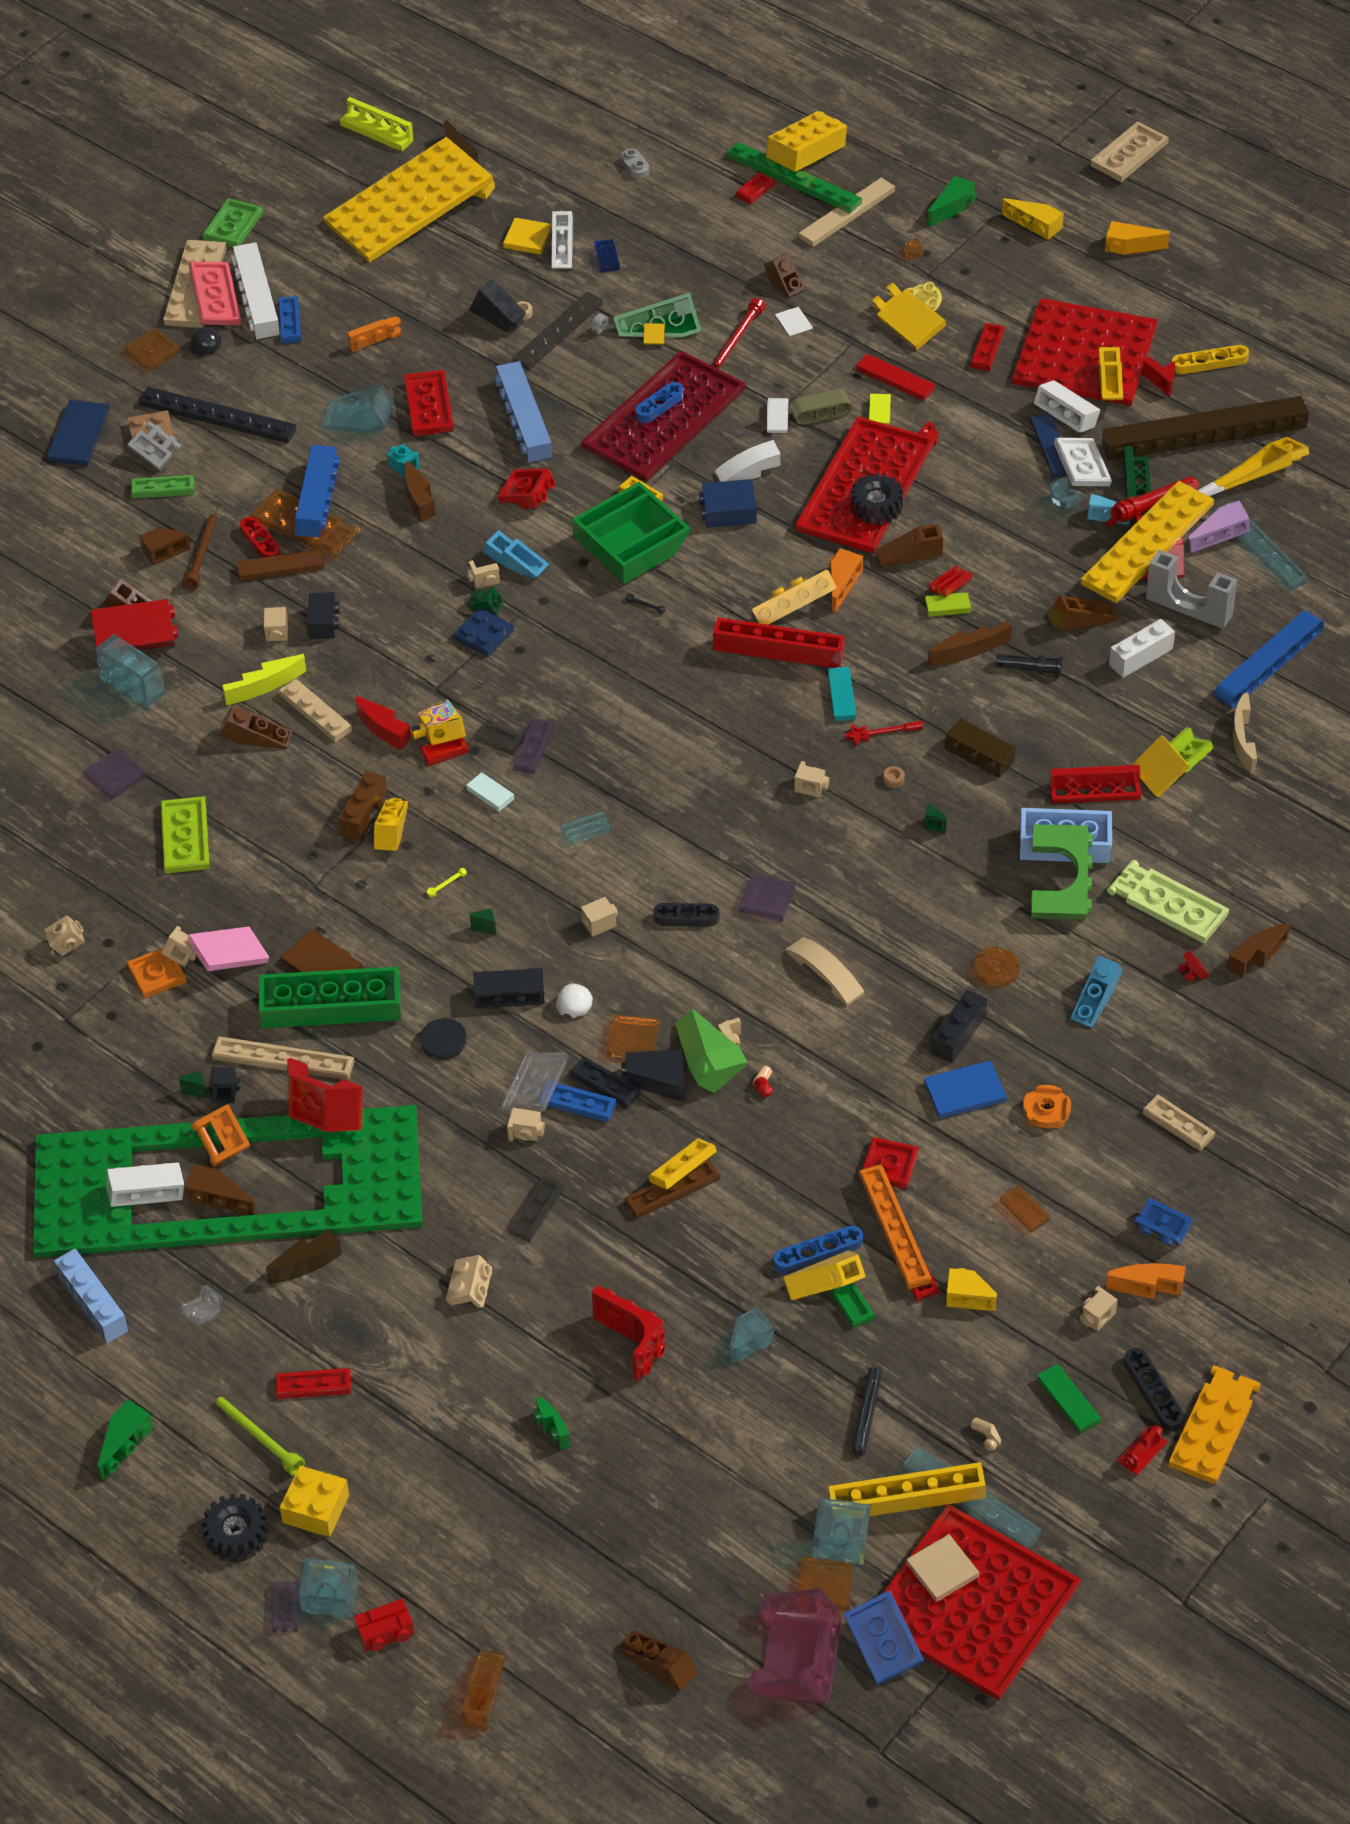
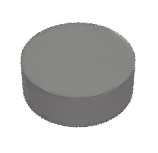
M599 313L592 321L591 331L601 334L607 327L608 317Z

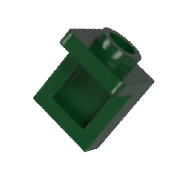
M494 586L476 589L471 593L467 607L470 611H475L479 608H489L493 615H498L504 599Z

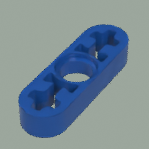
M677 382L669 383L636 406V419L641 423L651 422L680 402L684 397L683 386ZM656 401H664V402H665L664 404H660V405H659V404H655Z

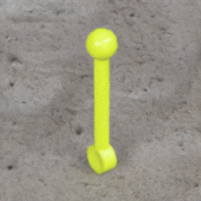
M460 868L458 873L437 887L427 889V895L435 897L437 891L458 877H464L467 873L466 869Z

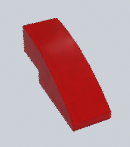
M357 696L355 698L356 712L361 721L378 738L402 750L411 739L409 724L396 719L394 710Z

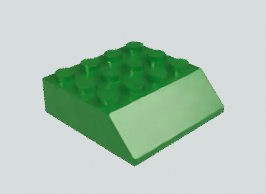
M640 482L572 519L573 537L623 584L673 557L691 531V528Z

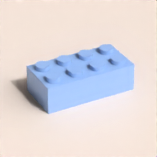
M1021 808L1020 860L1072 862L1068 857L1059 853L1032 852L1033 824L1088 826V833H1092V847H1088V855H1092V862H1111L1112 811Z

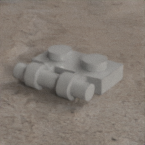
M148 422L145 428L150 432L146 434L140 430L127 445L130 450L158 471H161L173 457V453L169 449L173 448L179 452L182 445L177 442L174 436L166 434L162 427ZM158 437L164 443L161 445L154 439Z

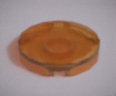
M994 946L982 950L977 955L974 963V972L982 983L991 987H1004L1015 982L1019 976L1020 961L1013 951L1009 949L1006 951L1001 949V947Z

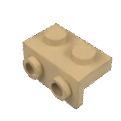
M480 1255L455 1260L446 1301L450 1305L471 1301L477 1308L484 1307L492 1275V1267Z

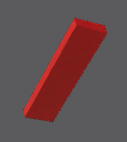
M866 354L856 364V371L922 401H925L935 390L934 383L869 354Z

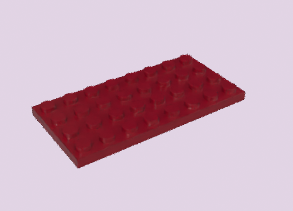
M680 350L581 441V448L647 482L746 389V383ZM677 382L683 386L684 397L680 402L651 422L641 423L636 419V406L669 383ZM664 401L655 402V404L659 405L665 403Z

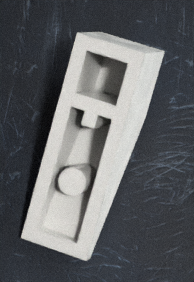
M552 211V269H572V211Z

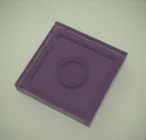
M119 748L83 771L84 776L111 800L146 777V772Z
M752 873L739 906V912L783 922L794 894L796 883Z

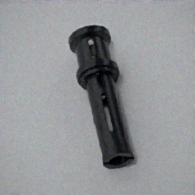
M997 654L996 667L1033 670L1039 674H1043V672L1056 673L1057 676H1061L1063 657H1058L1057 659L1046 658L1044 655L1026 657Z

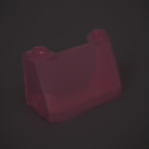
M820 1588L764 1595L763 1604L760 1608V1617L769 1627L763 1670H754L749 1677V1689L759 1697L813 1704L828 1703L831 1697L841 1629V1616L838 1609Z

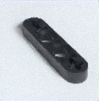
M1140 1348L1129 1349L1125 1353L1124 1366L1161 1426L1167 1431L1179 1430L1183 1425L1184 1418L1180 1406L1146 1352ZM1131 1358H1135V1360H1140V1370L1137 1362L1131 1361ZM1148 1375L1153 1377L1155 1381L1151 1384H1145L1141 1381V1377ZM1155 1395H1163L1167 1400L1164 1403H1157L1153 1400V1397ZM1168 1413L1172 1418H1176V1421H1173L1172 1419L1167 1420Z

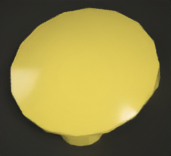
M926 282L913 288H907L933 311L939 308L942 295L933 282Z

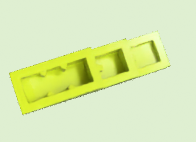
M304 654L261 663L262 670L242 674V681L222 685L226 706L268 693L306 672Z

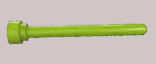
M223 1397L216 1399V1405L282 1461L283 1469L291 1476H295L299 1466L305 1465V1460L301 1456L284 1450Z

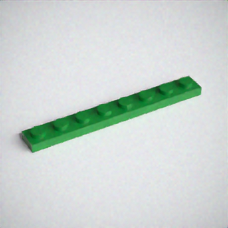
M738 142L727 150L728 158L848 213H852L862 204L861 197L810 175L805 171L798 170L794 172L767 158L766 154Z

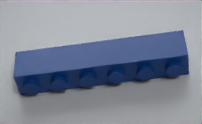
M311 446L295 517V535L320 538L322 529L326 530L329 505L332 502V492H334L335 480L337 479V468H339L340 456L336 455L337 447Z

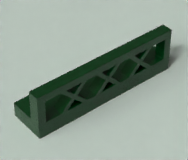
M1125 446L1123 465L1125 498L1127 499L1129 497H1136V494L1139 492L1142 494L1150 492L1151 484L1149 457H1134L1133 446ZM1134 464H1144V467L1138 470L1134 467ZM1139 477L1145 482L1139 485L1135 480Z

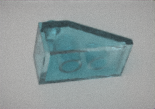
M382 384L331 399L322 428L358 433L381 431L387 426L394 401Z

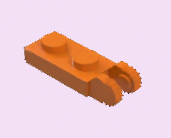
M399 317L382 319L349 331L348 346L350 351L354 352L381 342L384 339H394L400 336L402 331L398 326L401 325V320Z

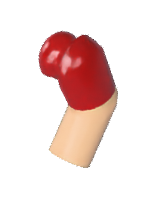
M762 1066L753 1080L756 1092L762 1094L765 1098L769 1097L773 1092V1088L769 1086L767 1081L772 1074V1070L768 1066Z

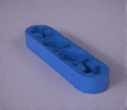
M847 1226L780 1249L774 1254V1268L779 1273L787 1274L814 1265L848 1250L855 1251L862 1246L863 1232L857 1226ZM848 1236H852L853 1238H856V1240L853 1241L851 1238H848ZM826 1242H833L836 1247L828 1250L823 1245ZM803 1250H811L814 1254L807 1258L803 1257L800 1253ZM781 1259H785V1261H789V1263L785 1264L783 1261H781Z

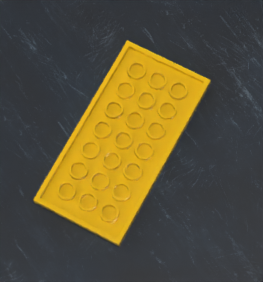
M445 137L323 217L324 223L370 263L494 182L493 176L450 139Z

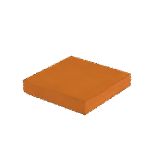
M163 948L126 962L127 968L144 999L187 982L180 965L161 954Z

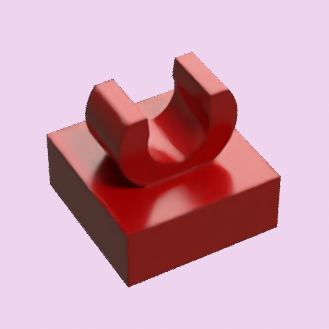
M1190 950L1182 955L1186 962L1180 964L1178 969L1182 973L1189 970L1188 974L1184 976L1188 982L1194 980L1196 975L1201 980L1210 975L1199 958Z

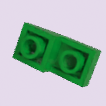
M542 1397L536 1398L537 1408L533 1409L536 1423H541L544 1432L550 1431L553 1442H558L560 1450L570 1448L569 1433L560 1415Z

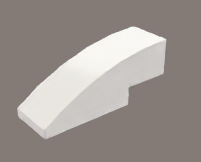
M774 440L768 441L734 456L717 468L715 474L719 482L761 477L762 470L780 466L781 454Z

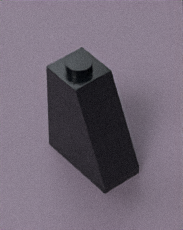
M493 279L478 290L469 308L472 313L507 333L513 328L515 330L523 324L524 321L522 319L526 314Z
M682 1049L625 1053L626 1062H621L622 1076H627L628 1082L641 1090L685 1101Z

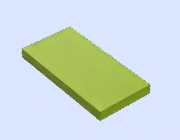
M205 796L161 801L165 874L210 869Z

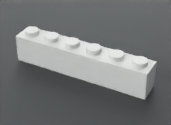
M257 242L233 246L234 255H231L233 267L237 266L234 270L236 280L240 279L238 281L240 293L244 292L241 296L243 305H247L245 307L247 319L251 318V320H248L250 331H254L256 339L280 335L278 318Z

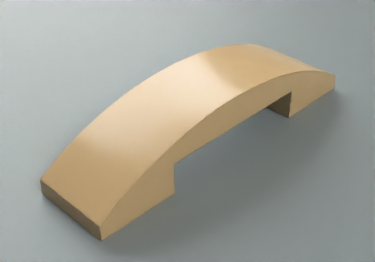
M1244 693L1236 707L1233 725V744L1242 765L1250 774H1255L1257 763L1255 743H1246L1244 724H1249L1251 709L1249 694Z
M802 937L786 948V953L800 965L805 963L832 987V993L846 1006L864 995V990L849 970L821 945Z

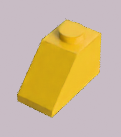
M949 1268L946 1307L996 1311L997 1293L975 1271L964 1268Z

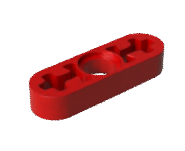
M245 517L240 521L241 534L261 558L281 555L279 544L256 518ZM258 537L265 538V540L261 542L255 541V539Z

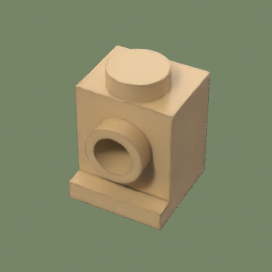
M801 761L795 775V792L820 798L823 789L827 790L830 777L825 776L826 770L806 766V762Z
M177 926L169 936L161 954L186 967L190 960H196L197 955L187 941L189 935L180 931L181 928Z
M513 1108L507 1126L508 1140L513 1141L515 1137L522 1140L538 1141V1137L543 1136L545 1122H541V1112Z
M1097 1286L1094 1297H1089L1082 1306L1083 1313L1079 1317L1080 1321L1085 1326L1091 1327L1098 1332L1116 1314L1118 1299Z

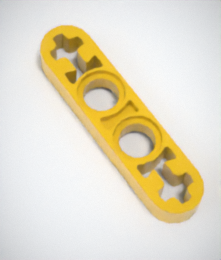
M1234 345L1179 354L1172 359V362H1176L1174 373L1188 374L1242 365L1248 361L1249 349L1243 345ZM1221 356V357H1224L1225 359H1223V360H1218V359H1216L1215 357ZM1201 359V360H1204L1205 362H1204V363H1198V362H1196V360Z

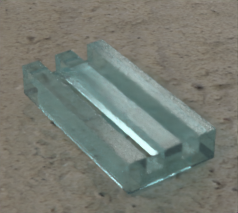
M603 811L562 824L561 830L569 845H573L611 832V825L608 824Z

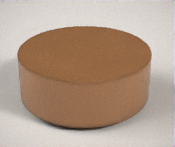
M888 767L883 771L882 781L889 788H898L905 781V773L899 767Z

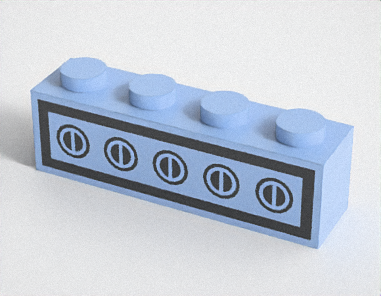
M76 1249L54 1260L59 1279L106 1343L128 1332L125 1315Z

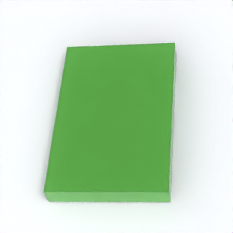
M227 198L202 234L203 240L226 242V246L229 247L241 245L263 214V207Z

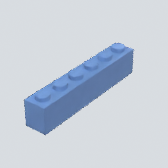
M520 361L496 366L497 375H494L495 385L500 387V398L505 400L506 414H510L511 427H515L516 440L521 442L520 450L522 455H526L528 463L552 458V443Z

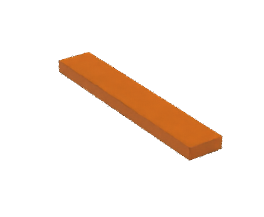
M882 1164L859 1170L861 1182L907 1289L930 1284L931 1276Z

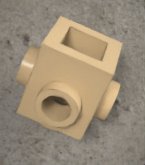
M67 915L44 929L50 947L62 956L85 942L82 935L83 927L77 920L73 921Z

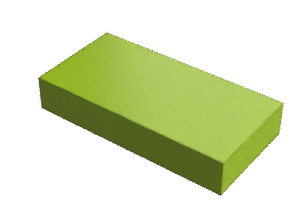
M968 592L950 594L947 597L942 595L925 596L928 617L971 613Z

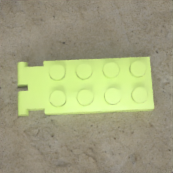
M1131 860L1121 872V876H1118L1107 889L1110 895H1115L1116 893L1126 898L1127 904L1204 944L1229 914V909L1153 869L1147 871L1139 867V863L1136 860Z

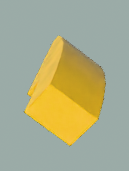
M1099 347L1098 366L1102 400H1123L1120 347Z

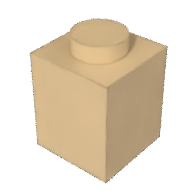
M286 607L264 608L266 641L288 640Z
M606 897L581 907L582 922L592 937L617 927V909L614 904L609 903Z

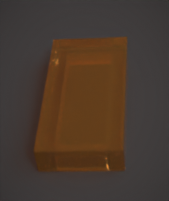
M1020 1185L1000 1197V1202L1030 1233H1033L1050 1221V1216Z

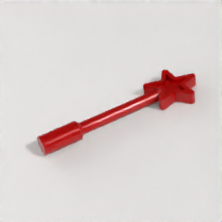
M922 720L908 722L900 726L868 731L867 726L857 728L852 724L850 725L851 732L845 734V739L854 740L855 746H858L860 741H869V736L923 729Z

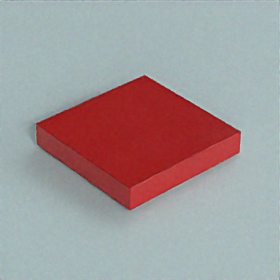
M872 1137L862 1170L882 1164L890 1185L907 1189L919 1153V1147Z

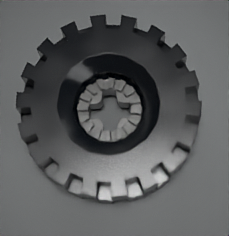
M874 473L872 477L870 474H867L865 479L863 477L858 478V482L855 481L853 487H851L850 508L852 514H855V518L858 520L862 518V522L865 524L867 521H870V525H875V522H879V525H884V521L891 523L892 518L896 520L898 514L901 515L903 508V488L900 487V482H895L893 477L888 479L886 474L879 476V473Z
M229 1494L230 1499L226 1500L224 1496L219 1497L220 1503L217 1504L213 1501L210 1504L211 1510L206 1508L204 1512L205 1518H202L201 1523L206 1547L210 1549L214 1557L218 1554L219 1559L222 1561L226 1557L229 1558V1562L235 1563V1558H240L241 1562L246 1561V1555H250L251 1558L256 1556L255 1550L261 1551L263 1549V1542H267L268 1526L265 1512L260 1503L256 1504L255 1499L252 1497L247 1500L245 1494H240V1498H236L235 1494ZM236 1526H239L240 1531H236L232 1534L231 1529H235Z

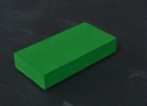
M854 1282L830 1290L831 1296L852 1329L875 1320L873 1311Z

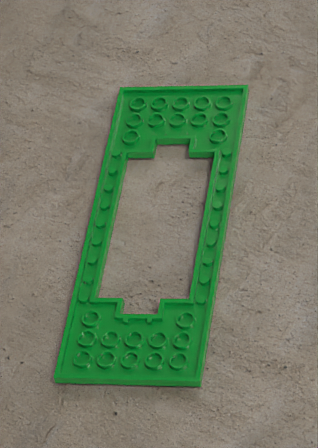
M416 1105L362 1109V1129L357 1131L325 1132L293 1119L289 1115L237 1119L249 1143L322 1137L323 1160L342 1159L343 1184L324 1186L325 1209L132 1225V1205L110 1206L106 1189L107 1169L132 1167L133 1152L204 1146L198 1133L194 1132L191 1124L194 1122L36 1135L35 1258L63 1256L73 1249H76L79 1254L316 1236L323 1233L326 1229L332 1234L423 1227ZM212 1124L207 1125L205 1128L215 1145H223Z

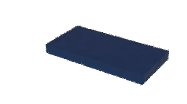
M69 400L47 455L48 461L88 466L110 410L109 404Z

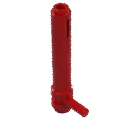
M1190 476L1179 480L1196 490L1199 487L1198 480ZM1178 481L1138 497H1129L1123 501L1116 502L1111 508L1112 517L1106 521V525L1112 527L1117 522L1129 521L1136 518V516H1140L1141 513L1150 510Z

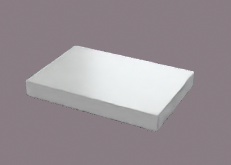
M1055 438L1054 446L1072 486L1111 485L1112 480L1093 438Z

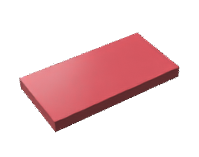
M189 261L188 267L201 324L240 325L241 317L228 262Z

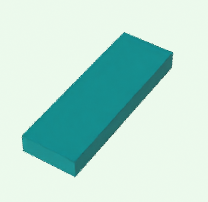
M850 667L828 668L834 721L856 720Z

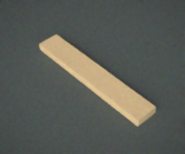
M883 178L878 179L856 194L862 198V204L852 213L835 208L799 232V238L814 247L894 193L895 186Z
M219 1036L212 1053L213 1060L287 1071V1059L292 1058L308 1064V1074L343 1080H349L354 1065V1057Z

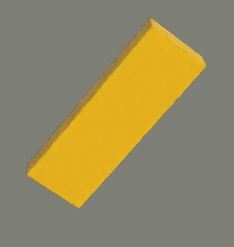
M697 1138L649 1175L650 1183L667 1190L716 1153L715 1145Z

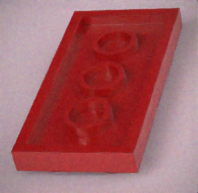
M437 370L404 374L413 436L453 432L454 425L445 371Z

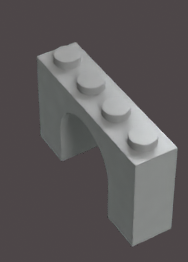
M1158 550L1149 563L1146 599L1224 629L1233 616L1237 579L1217 572L1208 586L1207 596L1192 594L1180 584L1177 578L1178 557Z

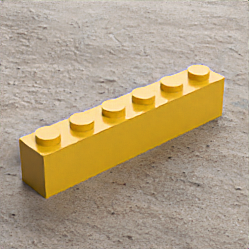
M979 1462L829 1486L834 1522L985 1499L986 1485L982 1464Z

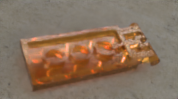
M275 489L252 513V517L256 518L261 524L317 550L325 549L334 558L348 546L347 543H351L361 532L359 526L351 527L344 523V519L329 513L326 530L322 529L320 538L295 535V517L300 499L278 489Z

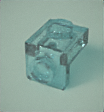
M1062 477L1049 484L1051 498L1055 505L1070 509L1084 500L1082 492L1069 487L1066 477Z

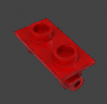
M1158 1425L1147 1427L1117 1462L1138 1476L1168 1443L1161 1435L1163 1432L1161 1427Z

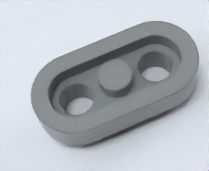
M630 148L622 152V164L632 177L642 179L649 175V164L639 151Z

